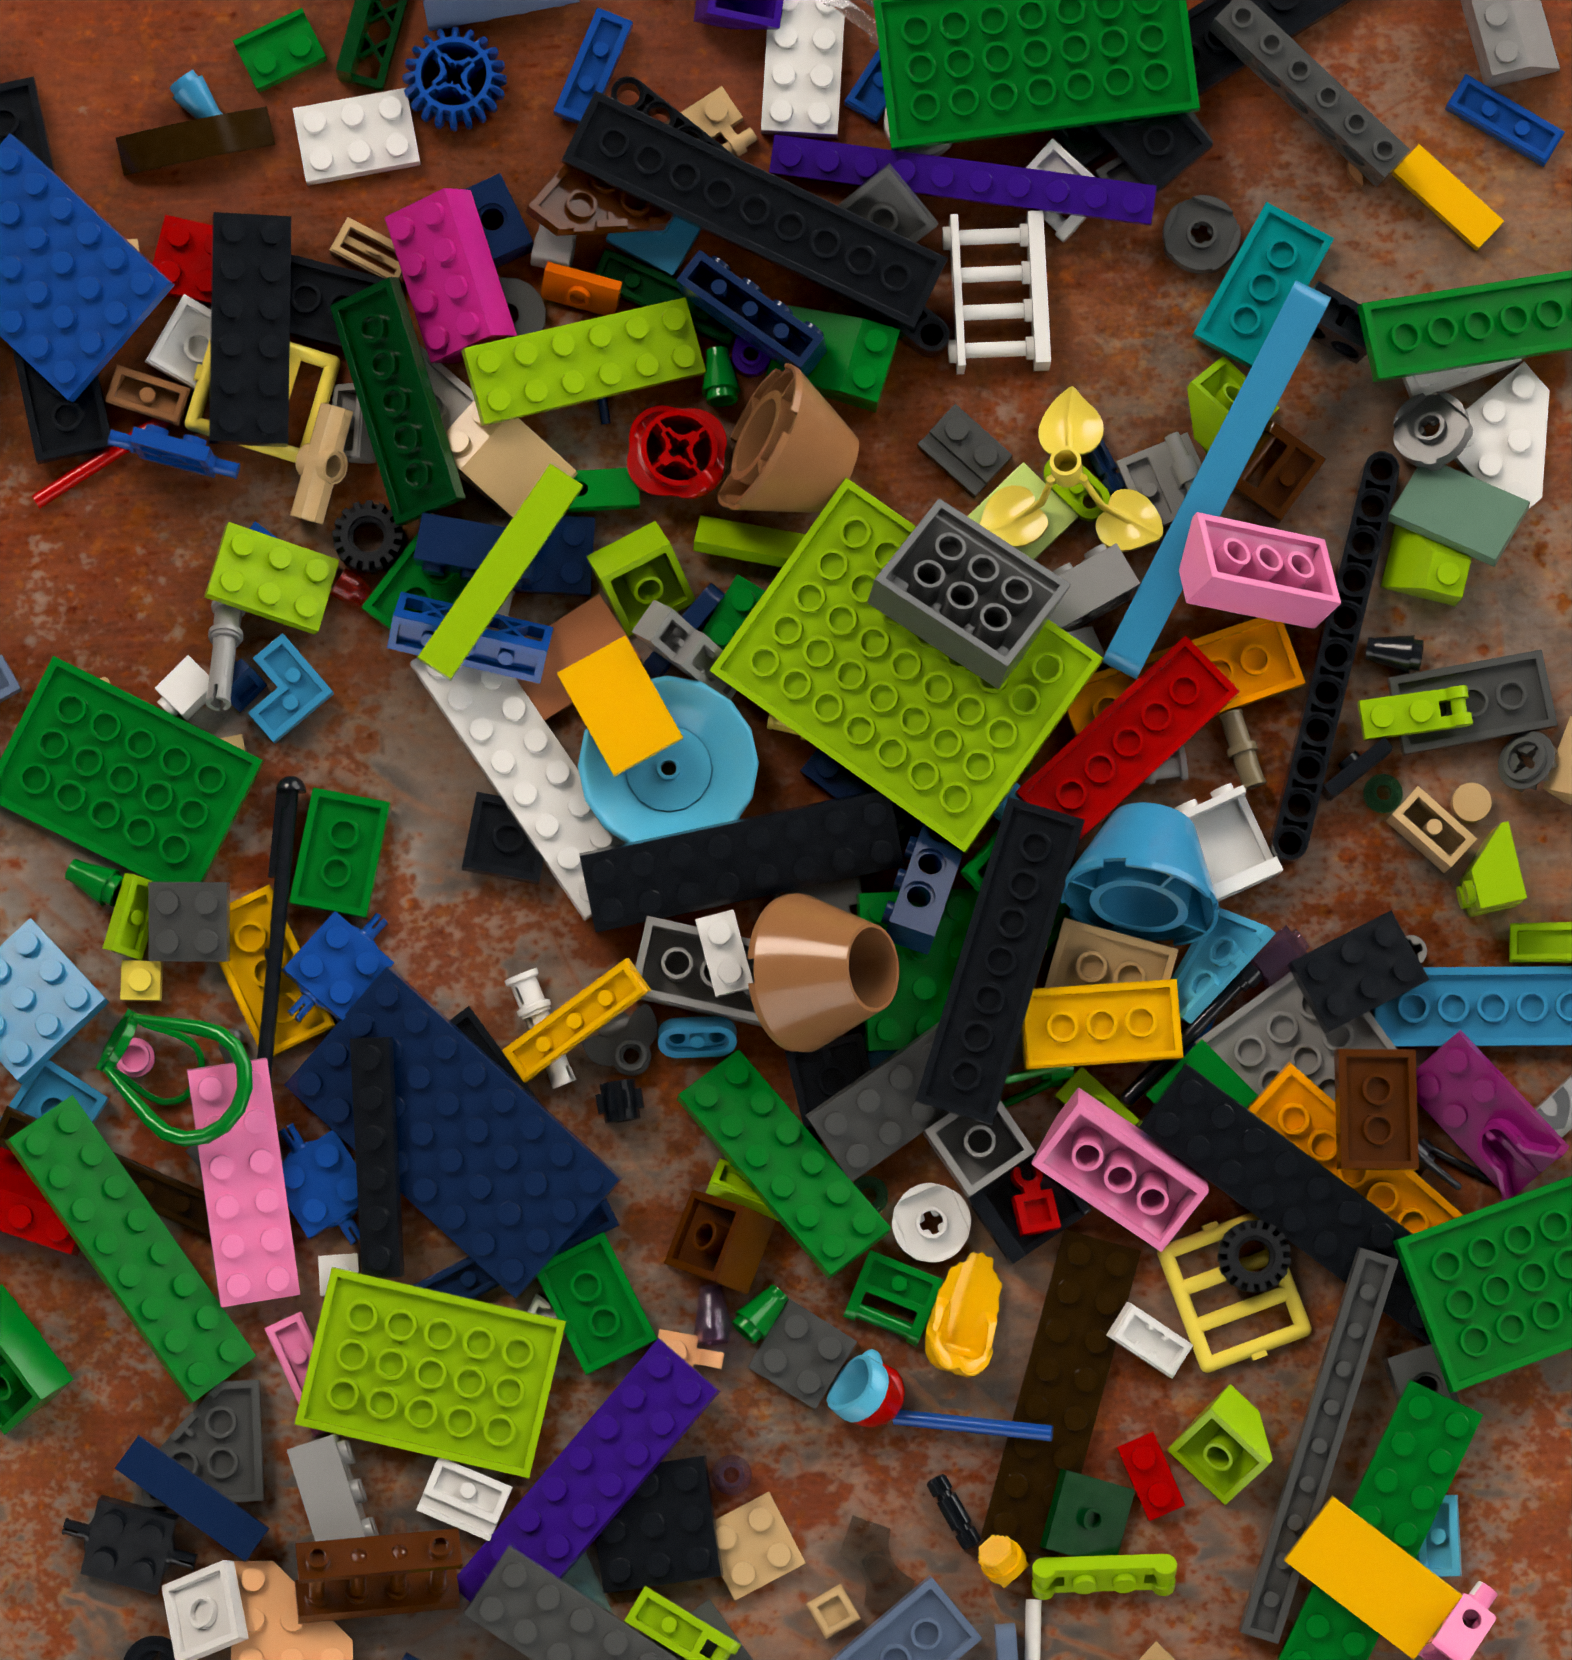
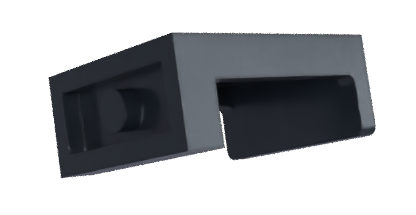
M1036 1153L1015 1166L1020 1168L1021 1176L1025 1180L1033 1179L1031 1166ZM1011 1170L966 1200L1010 1266L1091 1212L1092 1210L1088 1206V1202L1043 1172L1040 1188L1041 1190L1052 1188L1061 1227L1058 1230L1020 1237L1011 1198L1015 1195H1020L1021 1191L1011 1181Z

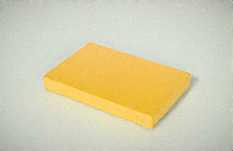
M626 635L557 672L559 680L614 777L683 740L680 730Z

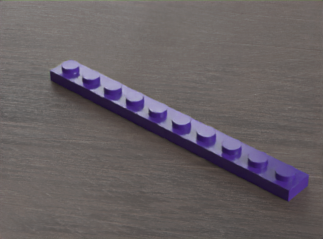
M774 135L769 173L772 175L860 187L890 163L911 190L919 195L1037 211L1043 210L1044 212L1148 226L1152 225L1157 191L1156 185Z

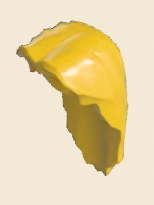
M972 1252L965 1262H959L948 1270L947 1277L938 1290L936 1302L932 1308L926 1328L925 1352L929 1363L939 1370L949 1371L955 1375L967 1378L976 1376L990 1363L993 1355L992 1346L999 1312V1295L1002 1283L998 1279V1274L993 1269V1258L986 1256L984 1252L979 1254Z

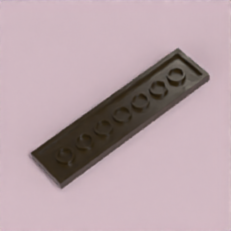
M1064 1229L1012 1421L1053 1425L1052 1441L1007 1437L981 1531V1539L987 1540L991 1535L1009 1536L1024 1551L1044 1557H1059L1060 1552L1039 1546L1060 1468L1079 1474L1082 1472L1117 1343L1106 1336L1126 1302H1128L1141 1254L1140 1250Z

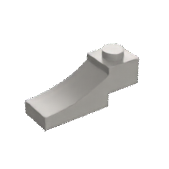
M653 600L631 632L650 649L668 660L692 680L702 681L731 700L737 690L709 671L723 650L704 633L694 629L675 610Z

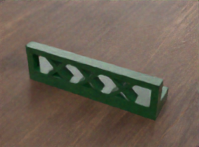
M355 0L335 69L339 81L381 92L384 91L409 0H399V2L384 9L379 0ZM377 5L380 12L373 16ZM396 12L394 20L392 22L389 15ZM385 19L391 29L390 35L387 39L374 45L368 35L369 28L378 21ZM367 41L370 48L363 52L365 42ZM386 48L382 58L379 51ZM374 54L381 65L378 78L373 79L357 75L360 62Z

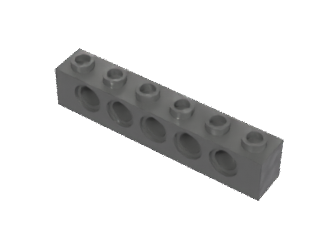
M1232 0L1214 19L1209 31L1373 185L1378 187L1410 152V149L1251 0Z

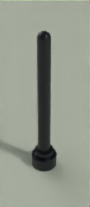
M1249 962L1192 1024L1188 1023L1181 1031L1183 1052L1241 991L1246 992L1249 988L1254 989L1264 979V976L1254 965ZM1176 1059L1152 1061L1121 1094V1103L1124 1106H1132Z

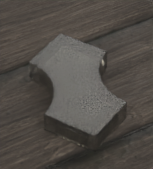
M852 1515L839 1553L853 1561L863 1575L866 1586L864 1605L885 1613L912 1590L915 1580L903 1574L891 1558L888 1545L890 1528Z

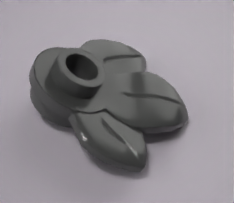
M643 1004L637 1008L631 1017L627 1013L622 1012L598 1030L599 1035L587 1038L582 1042V1045L589 1059L599 1066H614L623 1075L637 1076L648 1068L651 1061L649 1046L658 1034L655 1014L648 1004ZM626 1051H637L639 1054L638 1061L634 1064L625 1062L624 1054Z

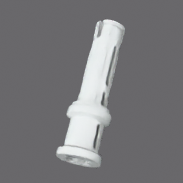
M537 968L525 971L504 981L506 987H511L518 1004V1017H521L522 1021L526 1020L529 1029L550 1015L548 1010L551 1009L550 1005H552L550 999H545L536 977L539 974ZM566 1054L546 1068L553 1089L577 1080Z

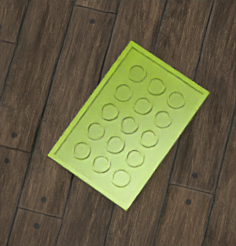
M332 1267L295 1425L529 1478L566 1321Z

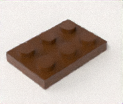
M1334 1050L1337 1170L1419 1169L1416 1050Z

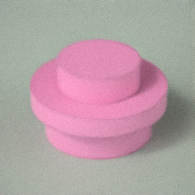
M132 1038L116 1066L128 1077H142L153 1068L155 1063L154 1050L145 1040Z

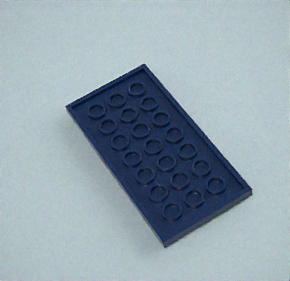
M387 966L345 1014L346 1018L337 1023L284 1085L355 1150L350 1039L393 1036L400 1193L514 1298H518L623 1178L392 967Z

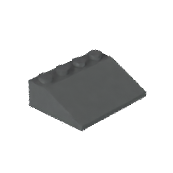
M939 498L874 579L867 603L997 689H1000L1024 657L1071 584Z

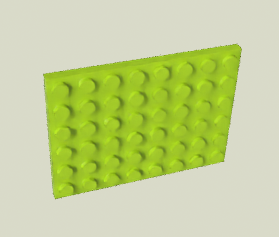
M845 478L709 671L966 853L1104 658L1048 619L1019 664L1000 689H997L868 604L867 601L874 579L916 526L854 482Z

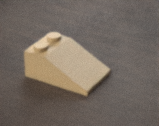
M475 400L446 431L459 477L511 519L550 463L573 479L578 474L568 462L519 418L481 426Z

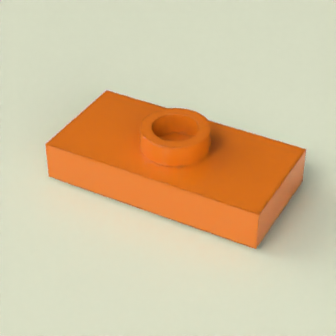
M548 261L544 270L541 297L542 299L606 316L615 314L618 310L622 281Z

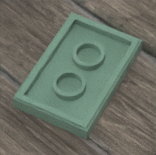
M1446 465L1437 471H1430L1426 467H1417L1390 511L1389 521L1495 567L1528 512L1530 501Z

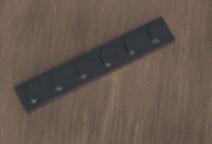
M393 1036L350 1039L361 1272L362 1274L378 1278L405 1276Z

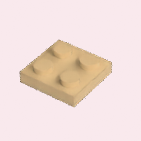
M770 1492L716 1519L718 1546L720 1548L724 1574L722 1577L734 1600L806 1564Z

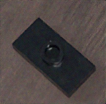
M1384 737L1361 756L1355 750L1338 764L1342 771L1323 785L1321 794L1327 801L1333 800L1385 759L1393 751L1392 745Z

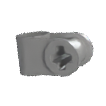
M540 224L533 244L531 265L545 268L549 261L572 267L577 235L556 236Z

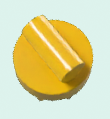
M991 1535L978 1547V1563L983 1573L991 1582L1000 1584L1003 1589L1030 1566L1026 1561L1024 1550L1017 1542L1011 1540L1009 1536Z

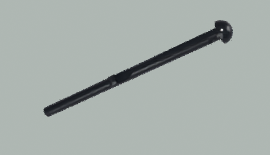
M295 776L282 778L276 786L268 873L269 878H274L270 920L269 949L265 948L266 971L257 1059L267 1058L270 1082L298 794L306 793L305 784Z

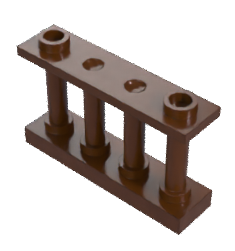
M458 1528L295 1543L299 1579L295 1580L298 1624L460 1608L456 1569H463Z

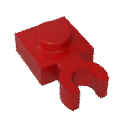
M1033 1165L1031 1166L1032 1180H1025L1021 1176L1019 1167H1014L1011 1170V1181L1021 1191L1020 1195H1015L1011 1198L1020 1237L1058 1230L1061 1227L1052 1188L1041 1190L1040 1183L1043 1179V1172Z

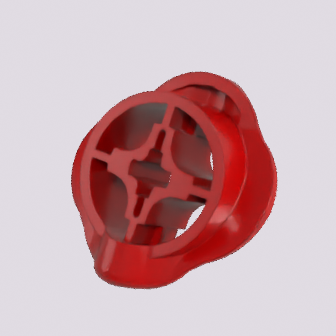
M660 405L644 410L636 417L629 431V451L626 465L632 482L642 491L655 496H678L685 499H696L708 495L719 485L724 474V457L727 445L724 427L714 415L701 409H682ZM679 424L690 428L692 431L680 435L675 433L670 427L665 428L664 425ZM651 433L656 436V444L659 446L661 453L652 464L649 461L646 448L647 439ZM701 440L704 443L707 456L706 465L702 472L696 466L698 461L693 455V448ZM681 447L684 450L682 456L676 455L672 457L669 453L672 448L677 449ZM668 469H674L681 473L683 477L688 476L690 479L673 480L661 475V473Z

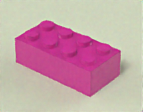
M443 188L385 217L430 363L457 364L464 361L461 351L466 347L517 336L471 190Z

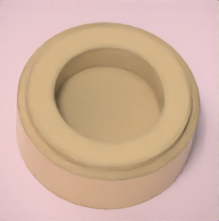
M1478 783L1463 784L1451 797V810L1455 817L1462 822H1478L1489 813L1492 804L1491 796L1488 790Z

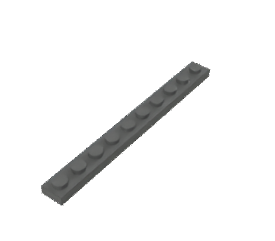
M1361 1247L1357 1248L1238 1630L1241 1633L1279 1644L1301 1574L1286 1563L1284 1558L1321 1510L1398 1264V1259Z

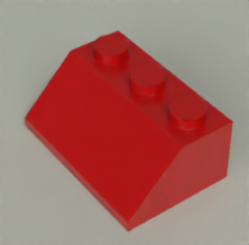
M0 1147V1231L78 1257L79 1246L12 1151Z

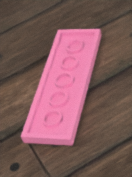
M267 1058L250 1060L252 1063L253 1090L245 1113L228 1133L209 1144L197 1145L221 1307L300 1295ZM234 1063L187 1069L195 1130L203 1129L219 1120L231 1105L237 1088L236 1066Z

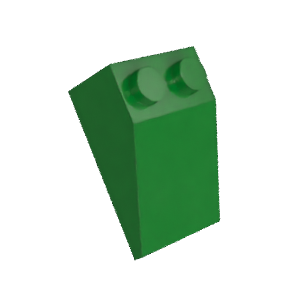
M788 305L793 312V316L803 323L806 321L811 322L824 333L827 352L808 375V380L823 397L876 413L898 345L900 329L864 318ZM771 359L766 377L775 368L784 371L785 368Z

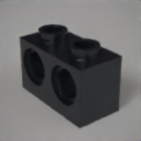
M1318 281L1313 289L1331 297V300L1311 339L1357 364L1367 355L1357 309L1360 304Z

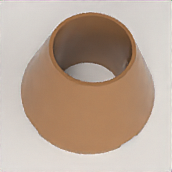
M785 363L784 367L787 369L784 371L775 368L761 382L746 404L732 431L730 439L736 443L730 460L724 459L725 469L723 478L717 486V499L723 507L730 510L821 513L844 479H850L859 451L858 437L802 371L792 364Z
M794 893L782 895L770 902L760 914L752 931L747 958L754 959V983H748L751 1001L765 1032L777 1045L791 1052L816 1051L885 1009L895 996L899 981L897 951L889 934L877 924L807 894Z

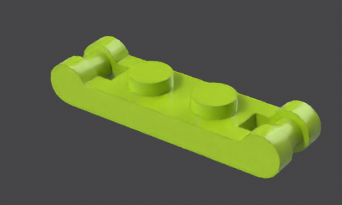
M1169 1554L1043 1557L1033 1563L1031 1591L1040 1600L1050 1599L1055 1593L1068 1592L1090 1594L1101 1591L1129 1593L1134 1590H1153L1159 1596H1169L1175 1590L1177 1562Z

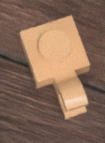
M659 1329L658 1338L662 1339L693 1368L694 1364L722 1369L725 1353L698 1348L699 1336Z

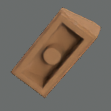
M117 365L105 402L179 426L191 402L194 391L191 388Z

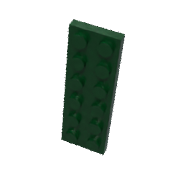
M388 277L331 305V312L395 524L407 525L420 519L422 512L431 514L465 499L466 497L399 278Z

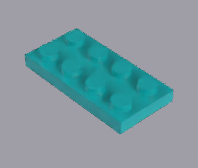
M1266 202L1192 337L1251 369L1295 281L1297 280L1309 286L1334 238Z

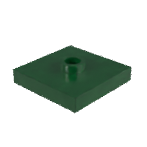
M1060 1468L1039 1547L1074 1557L1118 1555L1135 1490Z

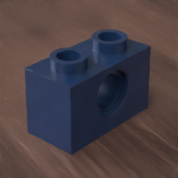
M500 173L465 189L472 192L482 225L491 216H497L504 221L497 230H487L483 227L496 269L532 252L533 240Z

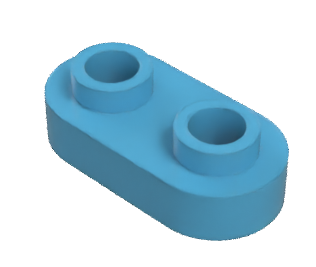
M719 1016L671 1018L664 1021L658 1029V1047L664 1055L672 1058L721 1057L731 1053L737 1044V1031L734 1023L727 1018Z

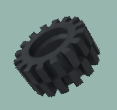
M366 500V504H360L359 501L353 503L354 507L349 510L346 507L342 511L343 515L341 518L337 517L334 523L336 526L335 530L332 531L333 544L340 560L350 570L355 569L359 574L365 575V572L376 575L379 570H389L390 564L395 563L399 558L400 552H403V539H405L402 526L395 524L392 510L387 509L386 505L380 502L378 505L374 504L372 500ZM374 524L381 528L384 539L377 550L364 552L355 546L354 534L360 526Z
M1248 1220L1235 1225L1224 1234L1218 1246L1217 1262H1219L1221 1274L1224 1275L1230 1285L1235 1286L1241 1291L1257 1293L1276 1286L1288 1272V1266L1291 1263L1289 1253L1291 1249L1285 1240V1235L1282 1232L1279 1234L1275 1231L1276 1226L1271 1223L1268 1225L1262 1220ZM1248 1241H1259L1268 1249L1269 1262L1259 1272L1247 1271L1239 1262V1250Z

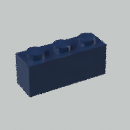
M422 512L414 553L416 566H421L422 572L436 576H444L445 571L460 573L461 579L470 581L506 527ZM537 555L515 586V590H521L522 585L532 586Z

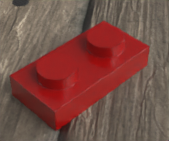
M1154 1431L1116 1447L1148 1521L1186 1506Z

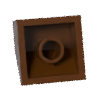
M692 1189L664 1264L748 1295L776 1220L745 1206Z

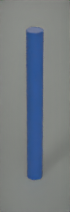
M901 1409L893 1419V1425L1042 1441H1052L1053 1425Z

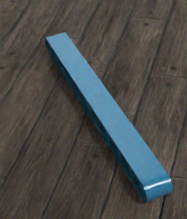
M1297 280L1295 281L1103 657L1102 663L1134 679L1138 678L1183 590L1179 568L1192 517L1196 512L1220 517L1331 297Z

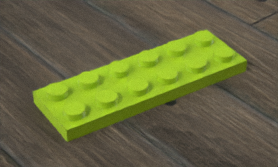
M686 297L466 347L461 351L481 426L700 376L706 372Z

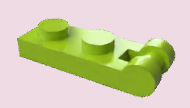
M1467 685L1359 700L1357 704L1363 741L1473 725L1472 713L1467 712L1465 700L1469 698ZM1450 702L1452 715L1441 716L1439 703Z
M647 1586L643 1588L624 1620L687 1660H728L730 1655H736L741 1647V1644ZM707 1639L718 1645L710 1658L700 1653Z

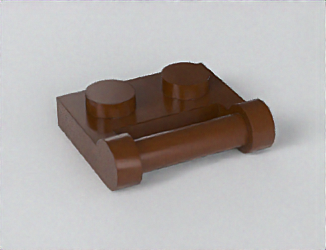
M1269 420L1233 493L1242 496L1280 523L1323 465L1326 458L1280 425ZM1275 443L1280 444L1286 449L1258 487L1255 488L1247 481Z

